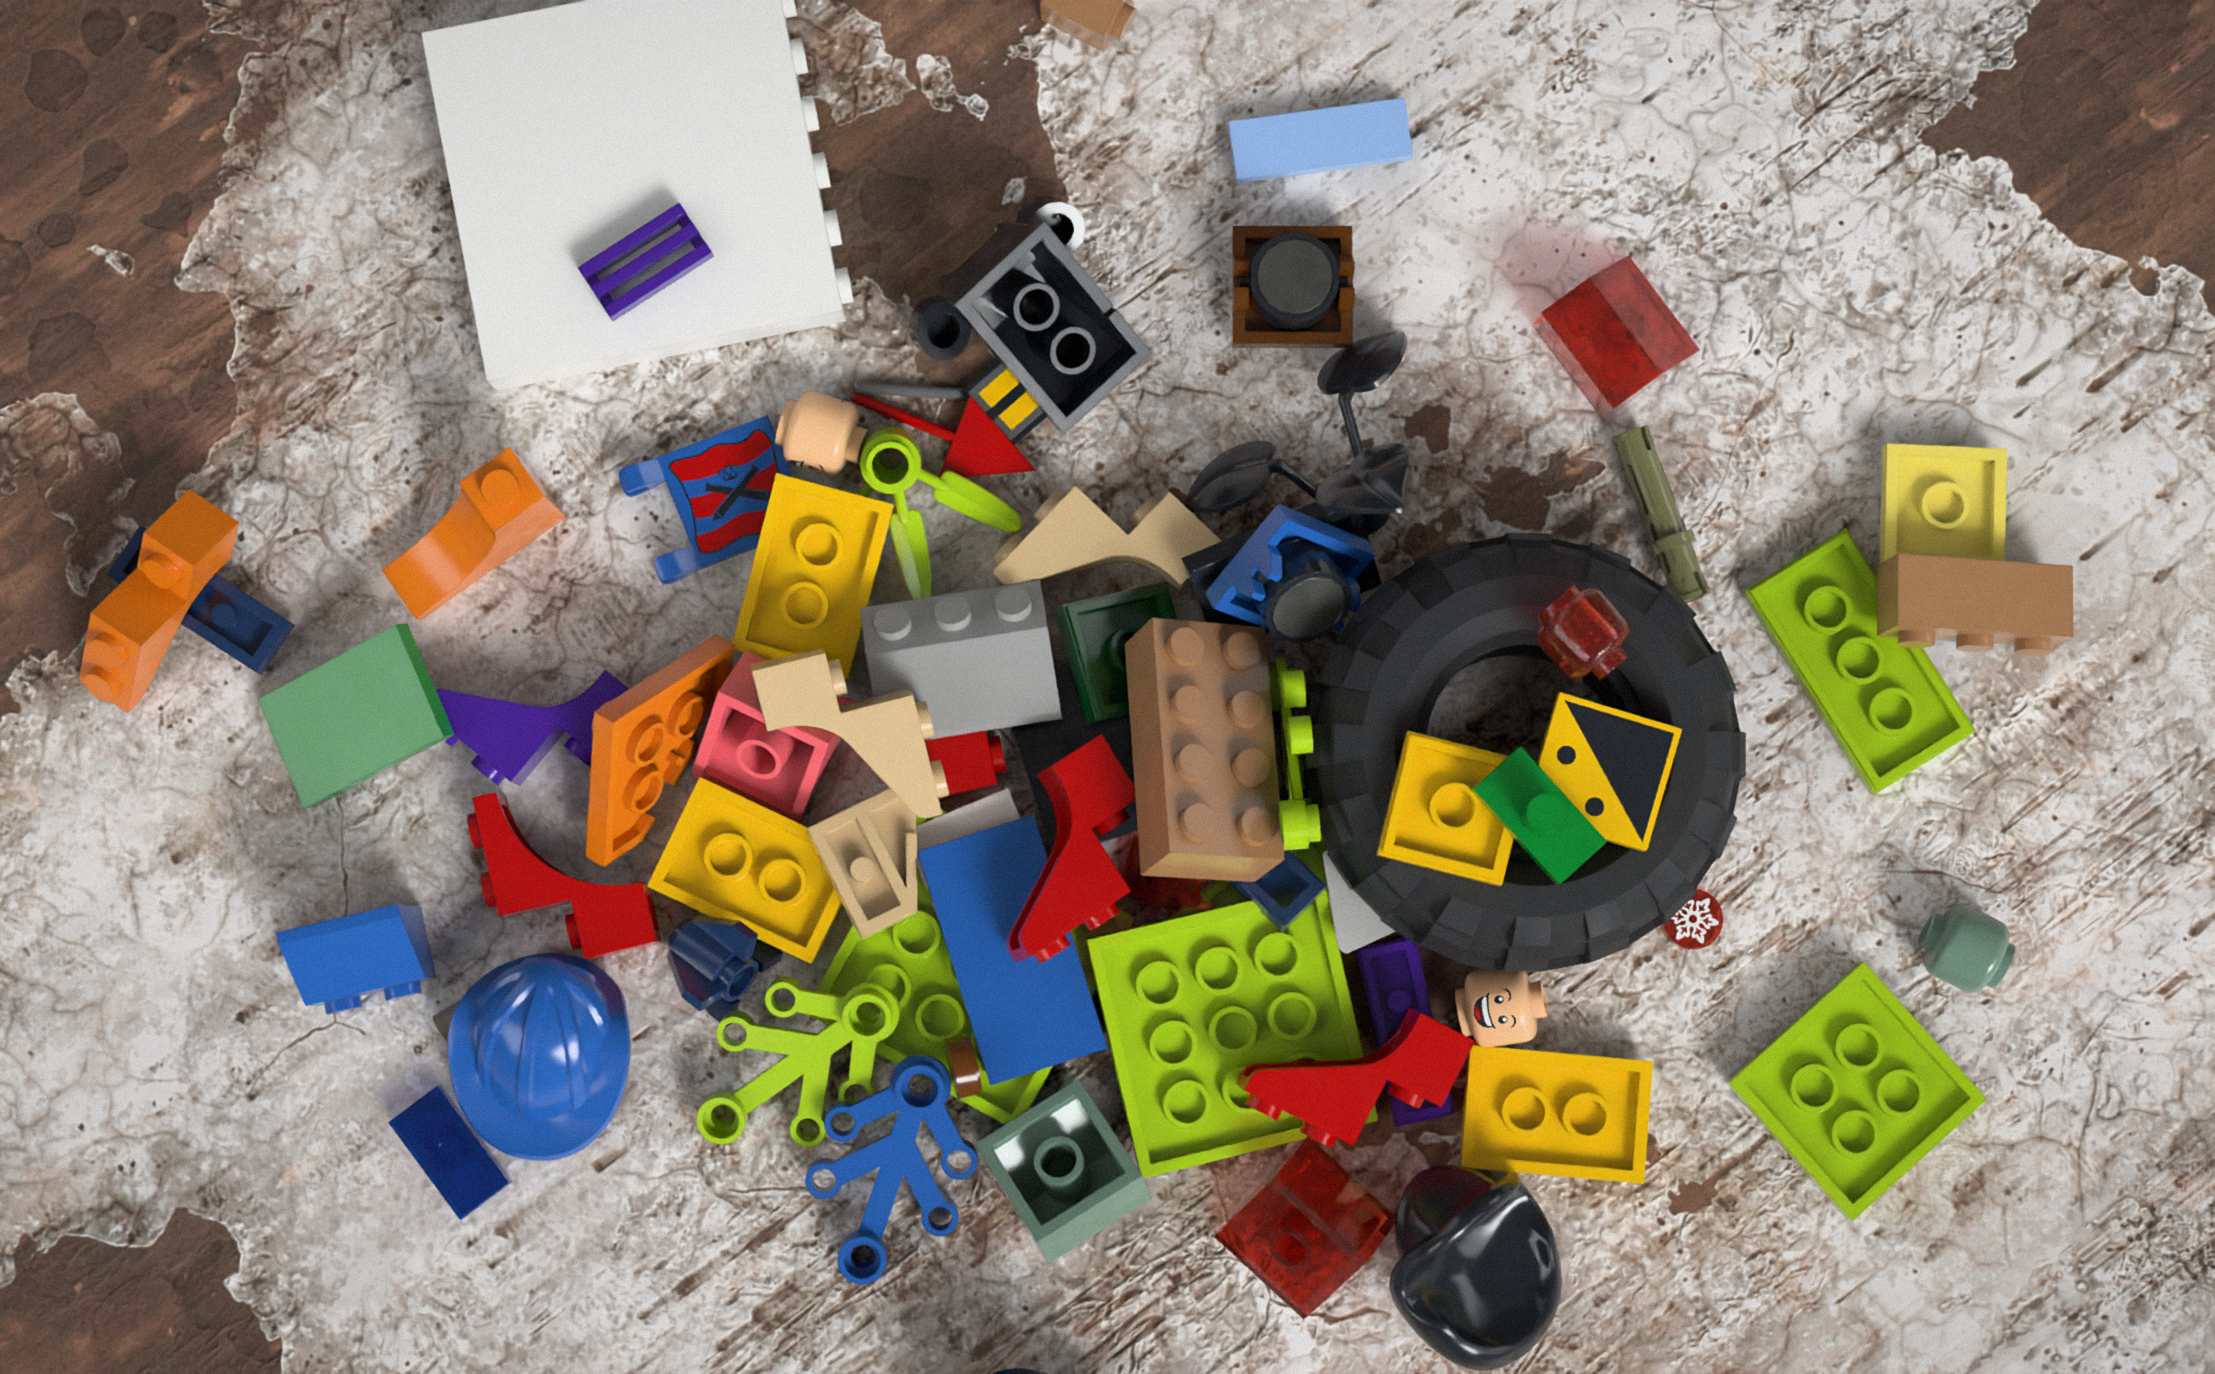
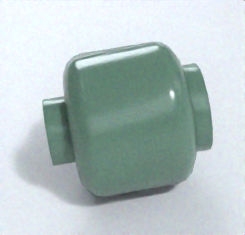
M1964 903L1953 905L1943 916L1933 912L1926 921L1918 939V944L1926 948L1924 954L1926 971L1968 993L1979 992L1985 986L1995 988L2006 974L2015 954V945L2009 943L2007 926L2003 922Z

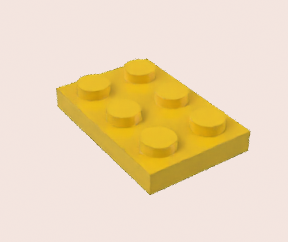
M776 473L732 642L734 650L741 652L748 650L760 657L772 660L822 647L826 654L827 662L839 659L844 679L848 680L862 632L860 608L868 607L895 504Z
M699 777L647 887L710 917L741 921L758 934L757 939L810 964H814L842 905L806 833L808 827Z
M1473 1045L1467 1056L1459 1166L1473 1169L1644 1184L1653 1061L1499 1047L1487 1048Z

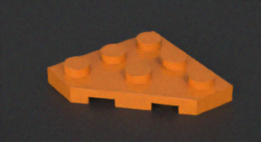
M715 634L594 711L591 767L589 770V807L586 819L587 858L605 867L645 840L656 821L655 817L648 814L650 808L659 798L666 782L676 787L699 747V744L692 741L691 738L701 726L708 709L712 710L719 689L732 671L733 643Z

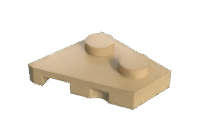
M891 788L807 828L806 833L861 940L916 914V815Z

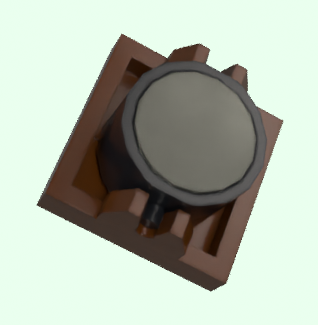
M1233 226L1232 348L1352 347L1355 287H1353L1355 261L1352 256V226Z

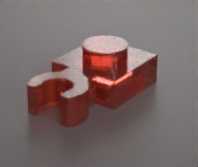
M1138 836L1133 837L1122 876L1131 890L1125 896L1178 911L1180 902L1188 908L1200 911L1214 909L1215 903L1203 899L1200 895L1199 889L1204 879L1141 876Z

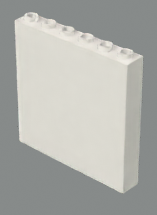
M584 0L421 32L486 380L496 391L846 322L843 304L854 302L847 267L836 269L832 246L843 244L836 210L824 211L820 189L831 187L825 153L813 154L809 135L811 131L820 130L813 94L802 96L798 75L809 73L802 38L790 39L787 18L797 16L795 0ZM680 202L714 257L615 321H612L577 267ZM679 224L598 275V278L601 281L680 231L681 227ZM688 242L610 292L609 295L613 301L695 248L691 242Z

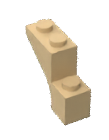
M1074 486L1066 496L1057 490L1041 505L1034 514V517L1040 523L1024 539L1016 533L997 551L992 560L998 566L992 572V576L999 586L1040 580L1041 585L1107 564L1131 563L1154 571L1180 592L1189 583L1181 558L1219 543L1222 540L1171 492L1160 502L1152 496L1146 500L1128 520L1127 523L1134 529L1127 535L1078 487Z
M822 647L750 665L767 732L791 726H812L831 731L843 738L915 815L921 818L942 815L939 798L949 796V791L941 761L929 762L924 739L933 737L934 730L926 701L915 703L913 694L907 688L838 706L837 697L848 695L839 659L827 662L826 654Z

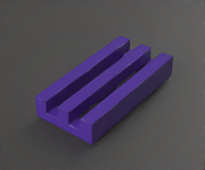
M679 202L577 268L610 319L615 321L713 258L714 255ZM679 224L681 227L680 231L600 281L598 275ZM688 242H691L695 248L693 251L613 301L609 295L610 292Z

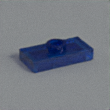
M437 1085L388 1122L460 1220L468 1217L513 1183L442 1085Z

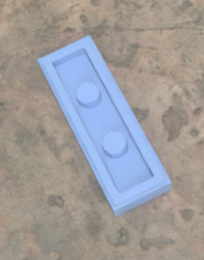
M1405 97L1228 121L1236 184L1412 160L1413 157Z

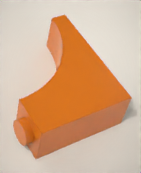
M510 447L459 482L460 494L447 514L416 544L381 570L415 619L421 621L567 518L533 469Z

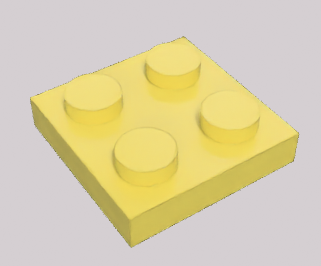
M1892 443L1884 445L1882 447L1879 564L1898 553L2005 561L2007 449Z

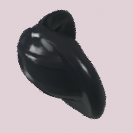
M1458 1165L1435 1166L1417 1173L1404 1189L1396 1208L1395 1243L1400 1260L1393 1267L1390 1275L1389 1290L1392 1300L1414 1332L1447 1360L1463 1368L1475 1371H1491L1509 1365L1523 1357L1539 1342L1552 1323L1560 1303L1562 1271L1553 1230L1540 1206L1518 1175L1512 1171H1508L1496 1180L1472 1168Z

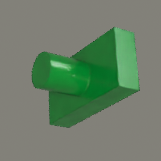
M1521 746L1471 789L1472 793L1556 885H1560L1607 843L1604 837Z

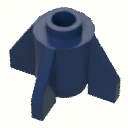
M701 915L693 920L690 918L685 919L676 926L668 939V948L670 949L667 958L681 997L698 1011L705 1008L709 1015L720 1022L727 1013L738 1010L740 1003L738 998L752 985L758 971L762 973L780 962L783 951L757 939L758 934L741 921Z

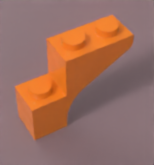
M188 489L143 533L137 568L90 613L79 681L84 683L96 698L104 702H112L126 713H129L145 694L178 627L195 598L214 574L232 556L239 522L191 489Z

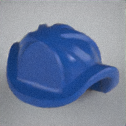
M561 953L534 954L496 967L485 974L466 992L451 1018L447 1045L448 1064L457 1101L466 1119L478 1135L488 1144L507 1155L532 1161H551L578 1153L595 1141L614 1117L625 1092L630 1067L631 1040L626 1000L618 984L603 969L577 956Z

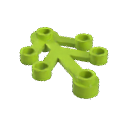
M1284 656L1274 657V663H1268L1272 712L1278 711L1284 784L1285 790H1288V800L1278 802L1281 843L1283 851L1308 849L1309 842L1321 841L1318 805L1311 804L1309 798H1303L1302 789H1306L1303 774L1305 770V753H1313L1312 725L1310 715L1292 717L1290 709L1306 707L1305 678L1303 670H1298L1297 667L1286 668Z
M791 977L775 979L765 994V1005L769 1012L781 1018L790 1017L799 1012L835 1020L818 1033L754 1023L747 1013L742 1011L727 1013L720 1021L716 1030L717 1041L724 1049L731 1052H739L749 1048L786 1054V1056L735 1092L720 1090L708 1095L703 1101L696 1117L697 1127L701 1135L706 1140L715 1144H728L735 1141L742 1134L746 1126L749 1112L804 1074L799 1110L794 1115L790 1124V1135L794 1142L802 1147L811 1148L819 1145L826 1135L824 1127L826 1114L823 1111L833 1053L852 1041L849 1075L843 1080L839 1089V1102L847 1101L853 1104L858 1102L852 1100L847 1094V1088L854 1084L863 1086L867 1090L868 1096L877 1092L876 1084L872 1079L877 1042L889 1037L893 1033L900 1017V1007L896 996L889 988L876 982L858 983L852 986L844 995L803 989L801 984ZM780 988L790 990L795 996V1003L790 1006L780 1005L774 998V991ZM864 1002H872L879 1007L881 1015L873 1020L866 1019L860 1014L859 1006ZM730 1023L741 1024L745 1028L747 1036L742 1040H734L727 1035L725 1026ZM718 1105L729 1106L735 1113V1119L728 1122L719 1120L714 1113V1108ZM806 1118L813 1119L818 1123L820 1132L815 1135H806L800 1130L798 1123Z

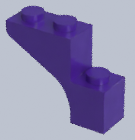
M604 670L597 680L583 693L570 701L551 707H535L436 689L455 734L443 741L451 747L458 740L462 741L477 754L470 763L498 786L505 778L511 783L521 786L565 732L571 737L564 746L582 762L591 767L594 711L598 710L604 703L620 696L629 688L608 671Z

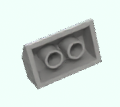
M1040 580L860 608L872 697L908 688L913 694L915 703L926 701L934 736L924 740L1062 719Z

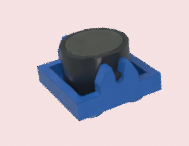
M1277 504L1205 593L1214 609L1265 627L1269 630L1270 634L1281 641L1291 643L1312 641L1332 630L1341 632L1345 627L1343 618L1349 610L1356 612L1361 606L1360 586L1356 579L1374 559L1376 554L1368 540Z

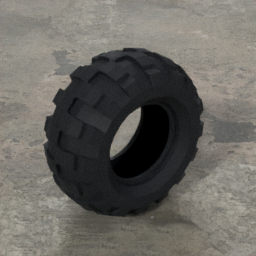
M1506 532L1504 536L1468 543L1463 540L1425 555L1411 567L1384 582L1356 610L1331 646L1312 689L1307 713L1311 718L1313 734V753H1305V770L1303 772L1307 795L1311 804L1318 805L1320 831L1327 847V855L1349 889L1355 891L1381 918L1380 921L1413 944L1455 960L1457 963L1494 971L1541 972L1591 963L1629 948L1630 944L1653 929L1666 924L1696 894L1695 889L1716 859L1721 858L1737 820V817L1734 815L1739 784L1741 778L1746 776V733L1740 731L1734 703V692L1737 691V688L1722 652H1716L1696 624L1694 617L1697 614L1668 584L1664 586L1659 585L1630 565L1631 559L1592 542L1589 545H1581L1553 539L1549 533ZM1576 619H1581L1569 636V629ZM1593 621L1599 622L1601 624V631L1598 633L1592 632L1590 623ZM1606 627V635L1602 638H1598L1597 636L1602 634ZM1575 636H1581L1584 642H1589L1582 651H1576L1579 648L1575 647L1572 643ZM1506 655L1529 656L1547 660L1565 668L1580 678L1596 694L1602 705L1682 729L1648 849L1645 852L1607 841L1560 885H1556L1527 852L1511 850L1502 886L1376 855L1406 732L1427 734L1430 715L1439 695L1448 682L1467 666L1485 659Z

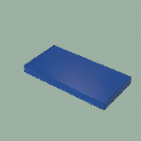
M1034 814L917 851L990 1086L1107 1049L1071 931L1065 934L1070 945L1041 964L1038 963L1034 955L1016 963L1007 949V937L1048 859Z

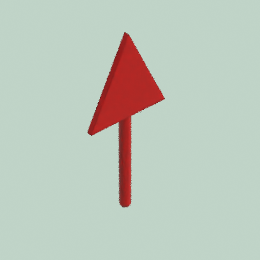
M856 392L850 395V400L857 405L951 442L950 449L938 476L939 478H941L943 472L948 470L963 477L1037 471L972 396L968 400L957 431H953L867 395Z

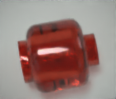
M1574 584L1536 617L1542 624L1536 634L1538 645L1569 679H1581L1592 671L1601 680L1629 656L1621 645L1629 638L1631 625L1607 596L1596 587H1589L1580 591Z

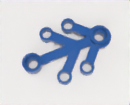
M914 1054L904 1058L894 1068L891 1074L890 1086L854 1104L847 1101L837 1102L826 1113L824 1127L828 1136L838 1142H847L858 1135L861 1126L899 1110L891 1133L836 1160L830 1158L817 1159L811 1163L807 1170L805 1184L809 1193L819 1199H828L835 1196L842 1185L879 1167L859 1230L849 1234L842 1241L839 1248V1270L852 1283L860 1285L870 1284L879 1279L886 1268L888 1252L882 1236L903 1174L922 1209V1224L928 1233L934 1236H946L957 1227L959 1218L958 1206L954 1200L942 1194L915 1142L922 1118H924L942 1150L941 1166L945 1174L950 1178L963 1180L970 1177L977 1168L978 1152L970 1141L962 1139L945 1106V1102L951 1092V1077L946 1066L931 1055ZM916 1074H924L931 1079L932 1087L925 1093H917L911 1089L909 1080ZM840 1112L848 1113L854 1118L855 1125L850 1130L840 1131L832 1124L833 1116ZM955 1150H963L970 1155L971 1162L964 1168H955L949 1163L948 1156ZM821 1169L829 1170L834 1174L836 1181L830 1187H820L813 1180L814 1173ZM936 1207H944L950 1211L952 1218L948 1223L938 1225L930 1220V1211ZM858 1245H867L873 1249L875 1256L869 1262H859L853 1257L852 1250Z

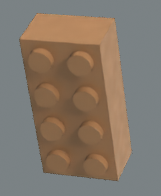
M1151 618L1125 643L1141 876L1255 882L1285 860L1279 824L1278 802L1280 799L1265 627Z

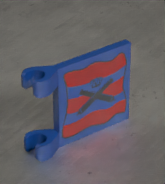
M768 415L663 456L632 464L619 471L621 486L628 497L638 496L666 482L691 546L663 554L654 560L655 570L662 584H672L704 568L757 548L776 473L793 477L789 465L784 458L781 446L775 444L776 433Z

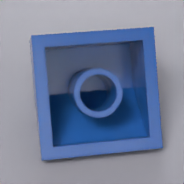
M394 904L276 933L278 945L305 1006L324 1005L326 1015L361 1008L363 1006L360 996L384 991L386 1001L422 993L420 982L437 978L421 907Z

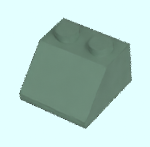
M1080 1079L1075 1080L975 1143L1017 1216L1048 1264L1152 1199L1142 1174Z

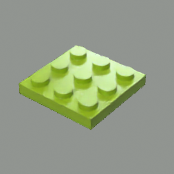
M1864 961L1858 962L1725 1082L1849 1221H1854L1987 1100L1982 1092Z

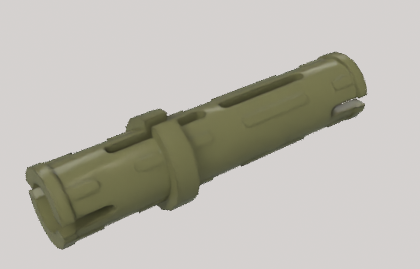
M1649 426L1637 427L1612 438L1613 445H1615L1619 459H1621L1628 483L1651 544L1647 546L1651 558H1657L1667 584L1686 604L1711 594L1704 574H1702L1692 545L1696 542L1693 530L1686 529L1663 465L1656 452Z

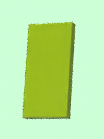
M1846 528L1742 592L1747 603L1870 795L1877 794L1976 732L1974 726L1923 648L1901 647L1898 645V638L1877 636V576Z

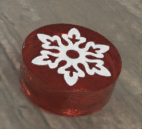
M1695 889L1696 894L1666 924L1660 925L1667 940L1682 949L1693 950L1710 945L1719 936L1723 926V913L1719 903L1712 895L1700 889Z

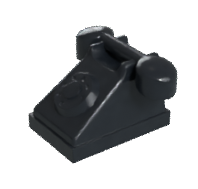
M1042 196L1027 202L1018 212L1015 223H998L996 225V232L956 270L947 275L943 274L940 277V286L949 297L935 295L926 297L919 302L911 313L909 331L910 337L918 349L932 359L944 361L953 359L963 352L969 342L972 329L1056 429L1066 434L1148 358L1152 352L1119 311L1112 307L1113 304L1072 256V253L1082 244L1086 233L1085 220L1081 212L1073 205L1059 198Z

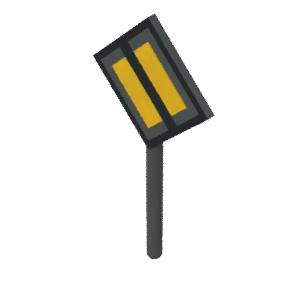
M999 360L995 361L965 388L860 381L853 384L854 392L861 394L966 400L967 402L970 396H972L1014 445L1047 418Z

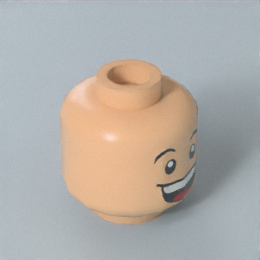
M806 391L798 400L789 399L779 421L775 444L783 446V455L788 463L826 476H835L844 469L847 461L858 464L864 443L867 440L868 429L858 426L860 419L859 409L852 402L817 391Z
M1474 970L1466 976L1464 988H1459L1455 991L1456 1007L1462 1033L1465 1036H1473L1475 1042L1481 1047H1499L1531 1041L1537 1032V1018L1548 1017L1542 981L1530 982L1526 971Z

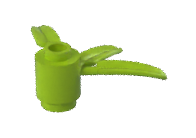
M884 427L873 432L865 441L860 459V468L866 482L857 494L869 497L874 489L881 493L893 494L897 513L892 514L889 528L898 563L912 599L926 598L932 595L931 564L922 517L918 510H908L904 491L911 487L917 479L935 488L933 490L935 500L970 518L1007 532H1017L1022 529L1020 515L1006 502L983 487L953 471H945L941 478L923 470L921 468L920 446L915 437L908 431L899 427ZM886 448L898 449L903 454V460L896 466H887L880 459L881 451Z

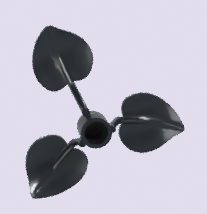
M1404 331L1379 334L1358 340L1353 343L1352 347L1343 348L1331 356L1319 372L1317 385L1321 392L1325 395L1339 393L1338 402L1354 456V460L1350 465H1344L1336 470L1319 487H1316L1280 458L1272 459L1275 449L1270 442H1248L1235 446L1212 460L1195 479L1188 492L1184 506L1192 513H1216L1236 508L1257 496L1269 483L1272 473H1281L1316 500L1323 510L1335 513L1362 514L1368 535L1383 527L1391 513L1403 514L1405 511L1406 485L1412 468L1411 453L1405 445L1399 443L1382 444L1364 451L1351 401L1355 392L1372 391L1383 384L1395 372L1407 346V336Z

